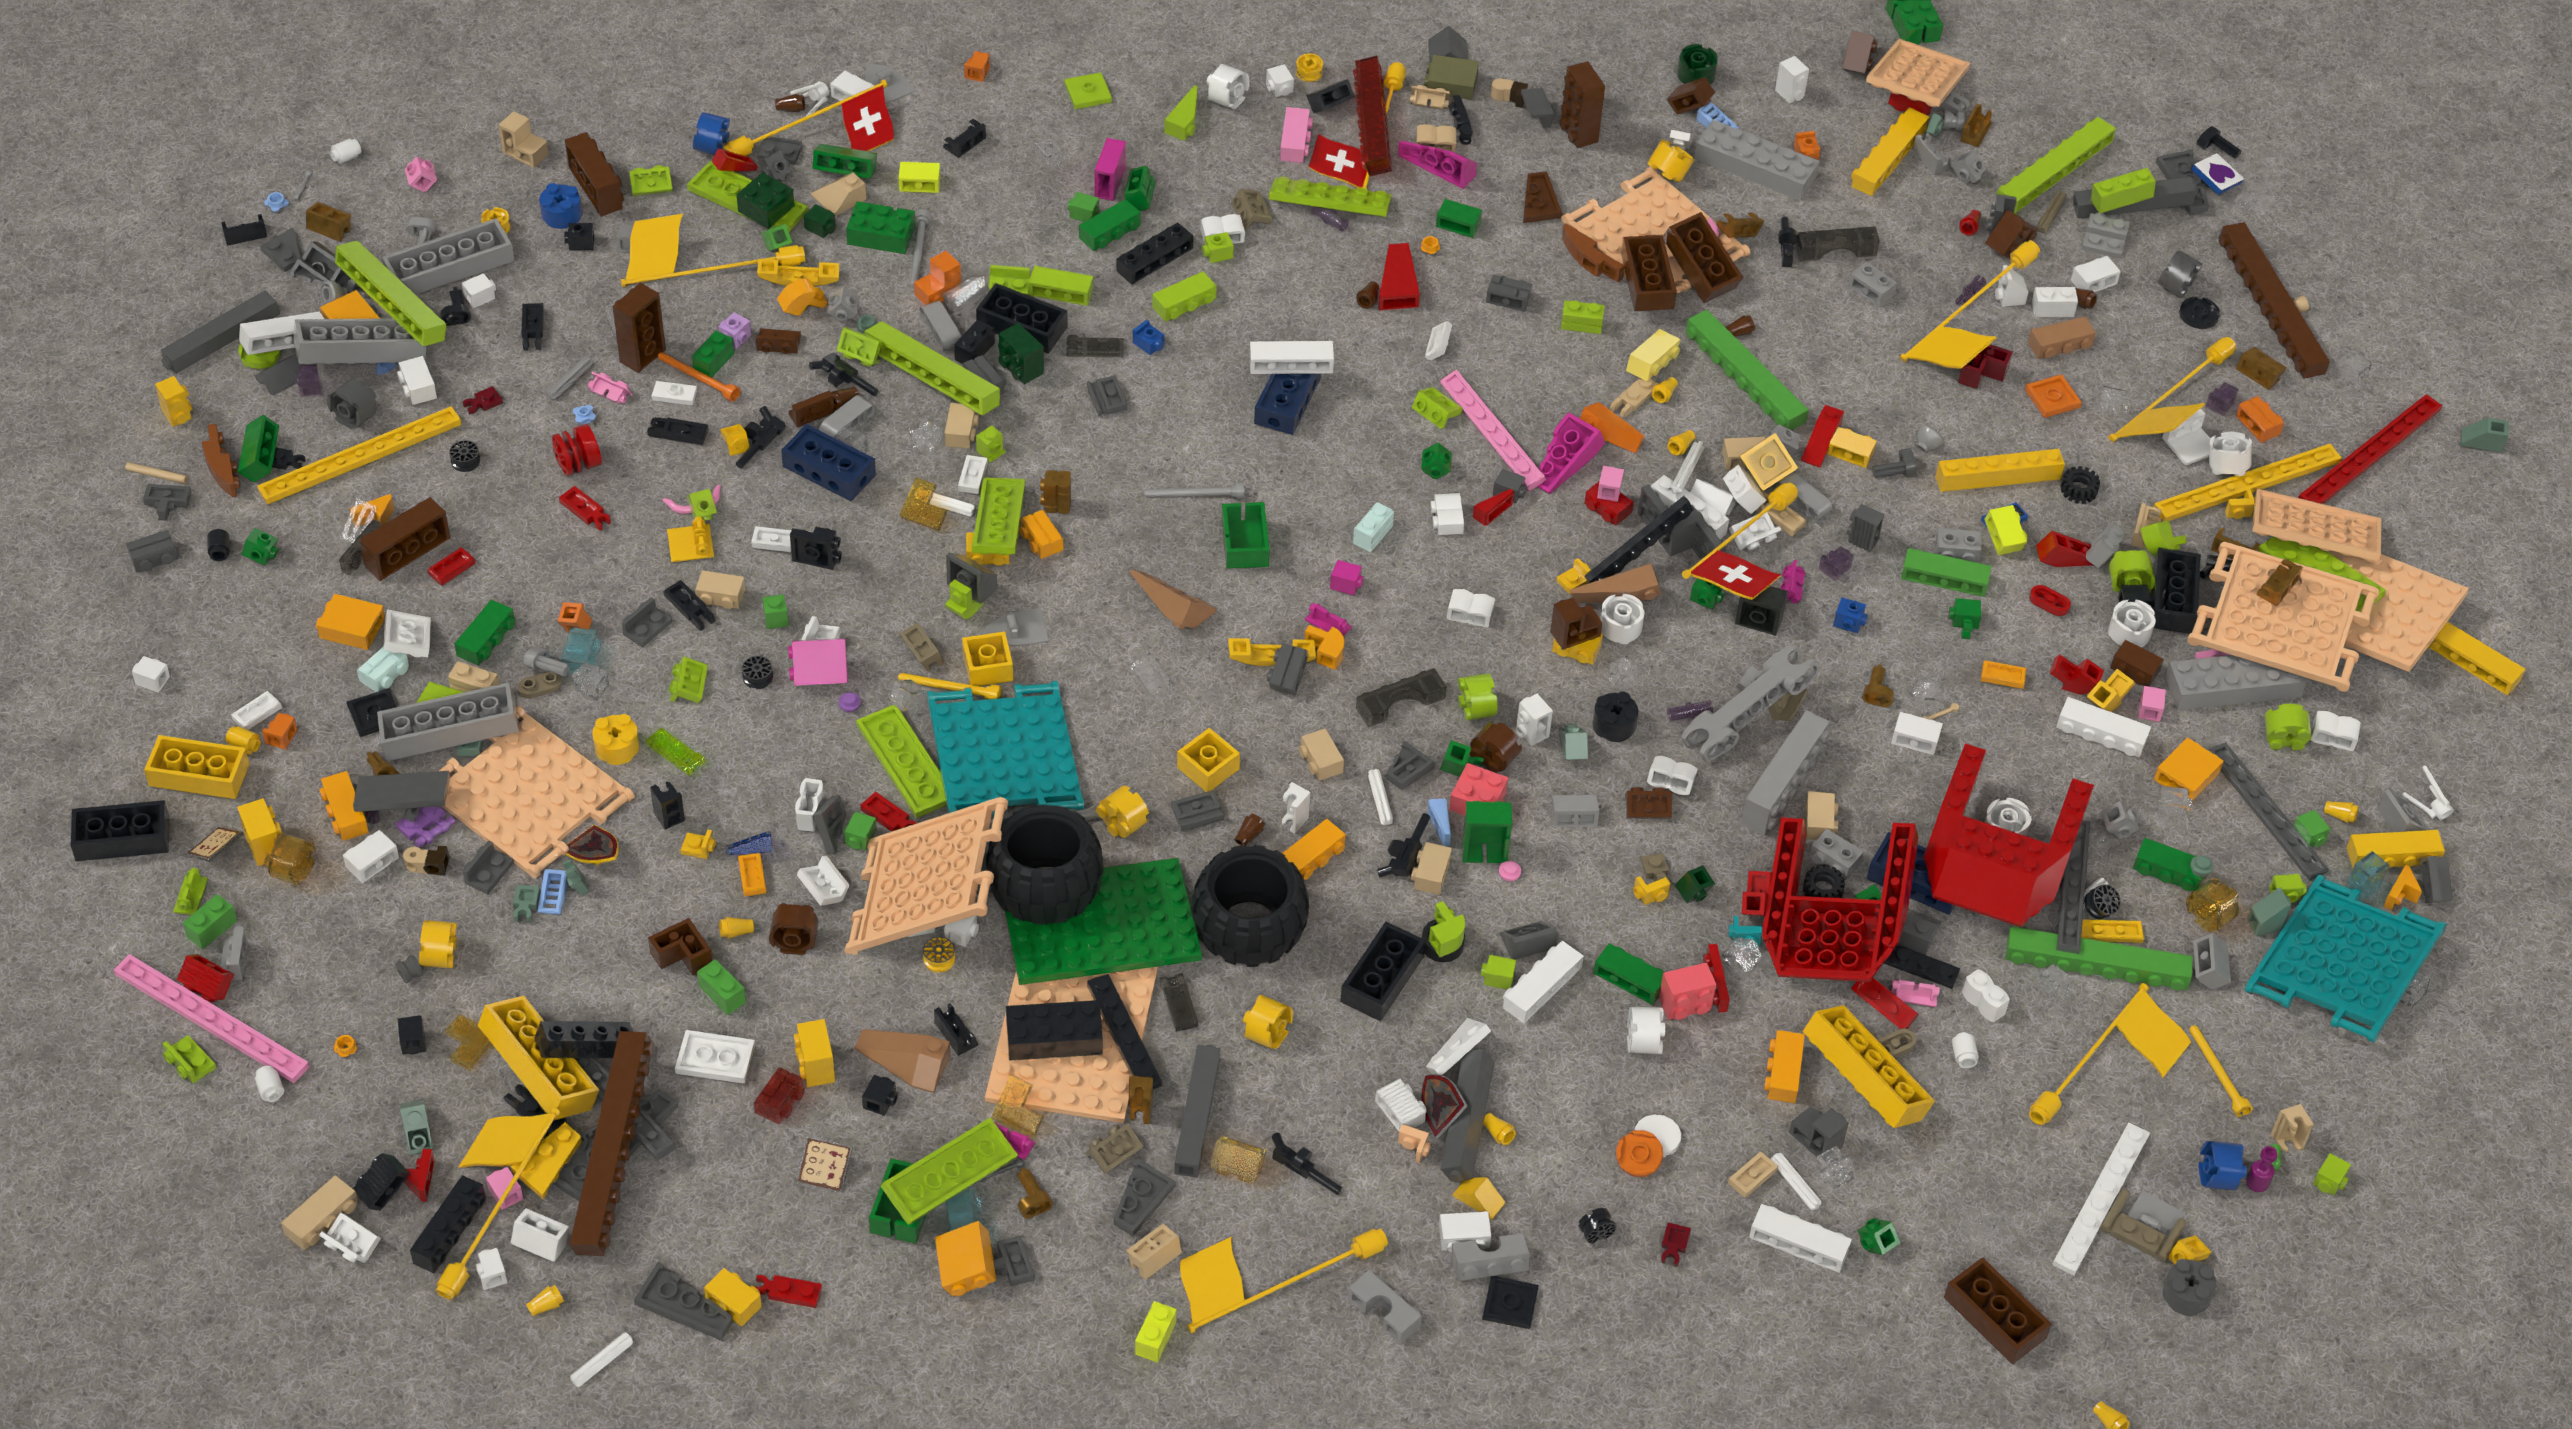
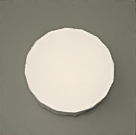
M1654 1114L1646 1116L1635 1127V1130H1645L1657 1137L1663 1147V1158L1676 1152L1680 1145L1681 1132L1678 1125L1664 1115Z

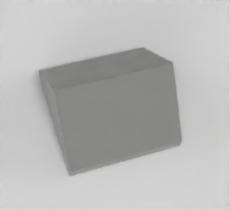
M2390 789L2384 792L2378 810L2393 832L2428 830L2408 799Z

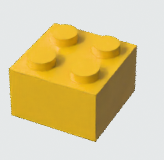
M1773 433L1739 456L1762 491L1798 469L1776 433Z
M1005 631L962 638L963 658L970 685L984 686L1013 681V663Z
M1208 728L1177 751V768L1205 792H1208L1240 769V753L1211 728Z
M264 798L238 806L237 809L243 831L257 866L284 858L282 849L286 847L282 836H280L282 835L280 825L274 819L275 814L272 806H267Z
M825 1019L797 1024V1033L793 1034L801 1080L806 1079L807 1087L834 1083L833 1055Z

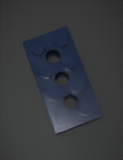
M1321 373L1271 374L1255 406L1254 424L1293 435L1321 379Z
M805 424L781 450L784 468L851 502L876 476L875 458L808 424Z
M1890 832L1887 833L1873 857L1867 875L1868 880L1882 886L1890 844ZM1918 845L1910 898L1950 915L1955 905L1932 897L1928 869L1924 862L1926 848Z

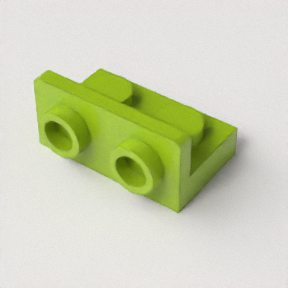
M657 165L652 169L635 168L633 171H629L632 196L672 192L669 166Z
M990 265L988 292L997 283L1028 295L1030 268Z
M843 327L836 351L843 353L842 356L845 358H856L861 360V364L872 367V365L879 364L881 361L878 358L882 341L848 327Z
M1434 387L1419 390L1412 405L1413 410L1440 429L1445 427L1449 418L1461 415L1463 410L1461 406Z
M683 656L679 663H675L671 672L674 678L668 689V692L671 693L669 701L674 702L679 696L699 703L703 696L708 665Z
M189 1035L172 1046L167 1041L162 1043L164 1048L162 1055L169 1065L174 1063L177 1066L176 1070L182 1079L188 1078L192 1084L216 1069V1064Z

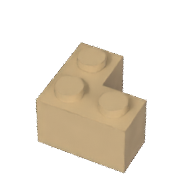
M513 111L499 124L503 153L533 168L549 155L547 141L531 133L530 121L526 116Z

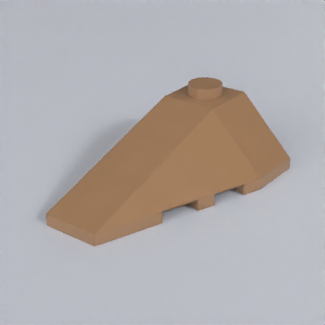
M1652 563L1570 590L1572 597L1577 603H1601L1611 595L1617 597L1622 596V594H1630L1640 601L1652 600L1662 595Z
M1134 569L1130 571L1131 575L1168 619L1174 621L1172 625L1184 630L1185 627L1196 628L1217 610L1216 607L1205 601L1186 595L1184 591L1169 586L1166 582L1145 572Z
M863 1029L854 1047L855 1050L873 1062L879 1063L888 1069L890 1073L903 1079L911 1087L931 1093L935 1092L950 1058V1041L921 1034Z

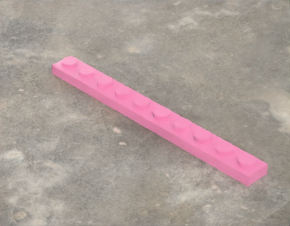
M129 954L114 969L117 977L262 1065L274 1067L280 1076L290 1082L295 1083L310 1068L306 1060Z

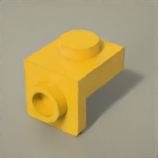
M2251 489L2246 490L2242 499L2228 500L2225 510L2227 518L2241 519L2252 516L2255 497H2253Z
M1638 876L1635 879L1633 892L1638 900L1641 899L1644 905L1655 901L1661 902L1669 896L1671 883L1665 877L1646 885L1641 876Z

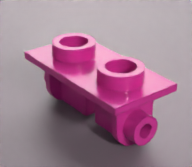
M1796 559L1784 568L1782 572L1784 581L1780 589L1788 591L1787 599L1793 604H1797L1802 598L1803 588L1801 586L1804 583L1805 576L1803 568L1797 566Z
M1312 603L1310 605L1309 611L1311 613L1305 618V621L1326 632H1329L1331 627H1335L1343 636L1352 628L1346 619H1341L1335 614L1329 613L1319 603Z
M994 1122L1018 1154L1017 1157L1025 1160L1034 1147L1035 1142L1029 1139L1028 1135L1025 1136L1015 1131L1010 1132L1008 1128Z

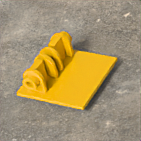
M702 517L694 518L693 526L667 529L671 562L714 557L710 524H705Z

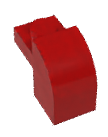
M2061 654L2054 658L2050 670L2051 675L2063 682L2061 689L2079 695L2091 692L2101 680L2104 672L2102 668L2089 659L2076 666Z
M1748 871L1747 892H1743L1742 915L1765 916L1772 872Z

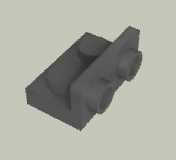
M651 597L646 602H643L631 615L625 617L622 622L623 635L643 648L672 623V617L658 609L655 599Z
M488 841L479 848L473 860L465 865L463 869L465 884L488 895L514 864V859L495 850L493 842Z

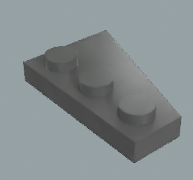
M1136 1158L1125 1193L1122 1195L1114 1217V1225L1134 1236L1174 1189L1175 1181Z

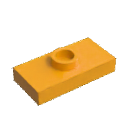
M1984 660L1980 681L2023 689L2027 668Z
M761 853L738 856L744 897L766 894Z

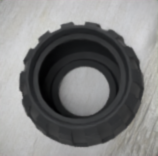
M1034 805L1033 807L1022 808L1013 812V815L1003 819L1001 826L1002 838L999 842L990 841L986 855V869L994 874L993 883L990 884V888L1003 910L1012 913V917L1018 920L1041 925L1065 922L1067 919L1083 913L1085 907L1088 904H1092L1100 888L1104 871L1102 847L1092 826L1079 813L1057 805ZM1039 867H1054V868L1039 869Z
M1261 845L1231 847L1230 851L1220 852L1214 856L1200 873L1192 896L1193 921L1198 935L1201 936L1208 950L1215 956H1222L1225 962L1233 965L1237 963L1247 964V967H1258L1259 964L1265 962L1271 964L1280 960L1284 952L1289 953L1299 941L1308 919V891L1302 874L1293 862H1288V859L1281 852L1266 849L1265 846ZM1255 902L1264 905L1272 913L1258 918H1246L1235 915L1228 910L1239 903Z

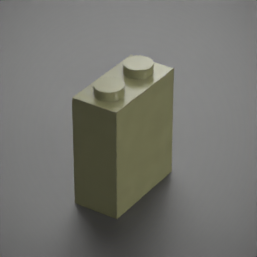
M1433 55L1432 62H1428L1427 74L1429 75H1425L1424 86L1430 89L1443 88L1446 91H1450V97L1460 95L1461 99L1472 100L1479 61Z

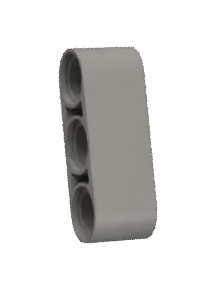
M936 301L921 306L919 308L921 318L925 319L926 326L935 335L933 337L937 344L942 346V351L953 348L961 335L942 303Z
M856 395L826 418L819 430L837 440L845 439L853 432V429L859 428L868 421L867 418L875 415L876 406L862 396Z
M1791 472L1774 484V489L1783 483L1794 484L1798 490V495L1791 505L1797 506L1798 510L1806 517L1812 518L1813 522H1817L1832 511L1831 502L1794 472Z

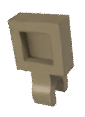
M1663 853L1641 856V864L1646 879L1653 878L1655 882L1668 875L1669 869Z

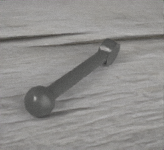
M1017 1159L1015 1163L998 1169L979 1182H985L987 1178L1016 1167L1022 1168L1024 1161Z

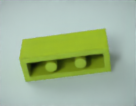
M2144 168L2094 183L2092 186L2091 202L2100 214L2153 198L2156 180L2149 169Z
M1035 265L1028 282L1029 296L1088 306L1093 291V276Z
M1202 271L1153 293L1152 307L1165 322L1170 319H1177L1181 314L1188 311L1192 312L1201 305L1212 303L1216 299L1217 286Z

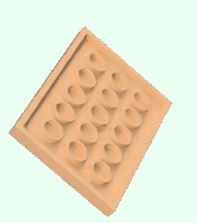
M1898 39L1868 74L1866 82L1871 83L1876 88L1888 89L1893 94H1903L1911 100L1926 102L1928 106L1939 107L1969 70L1971 63Z
M2262 489L2256 490L2252 531L2258 535H2270L2282 541L2291 540L2303 546H2316L2324 551L2340 552L2344 556L2353 555L2361 557L2365 561H2379L2381 555V518Z

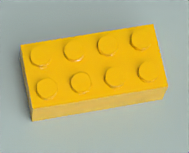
M158 735L144 772L150 787L236 799L250 763L246 748Z

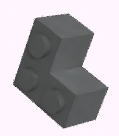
M1811 1105L1792 1120L1789 1133L1824 1163L1843 1148L1849 1123L1842 1114L1837 1113L1833 1108L1823 1114Z

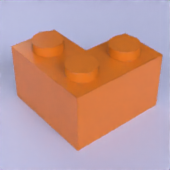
M947 251L930 258V274L914 282V295L924 305L936 301L943 303V301L950 297H956L962 292L961 264Z

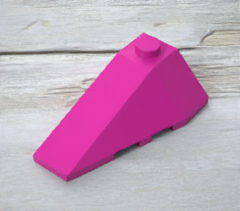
M1406 141L1399 142L1398 156L1462 189L1476 176L1477 162L1461 154Z
M1569 412L1555 427L1554 437L1551 444L1548 445L1545 459L1539 467L1546 481L1537 487L1548 494H1551L1593 459L1605 444L1600 430Z

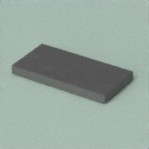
M449 771L361 776L358 779L353 803L354 812L445 806L450 781Z

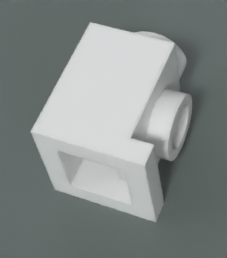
M486 1249L478 1253L480 1263L476 1264L483 1290L506 1284V1274L498 1249Z

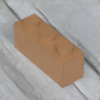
M2084 316L2031 329L2028 344L2038 359L2051 358L2054 355L2068 354L2074 350L2090 348L2093 346L2096 332Z

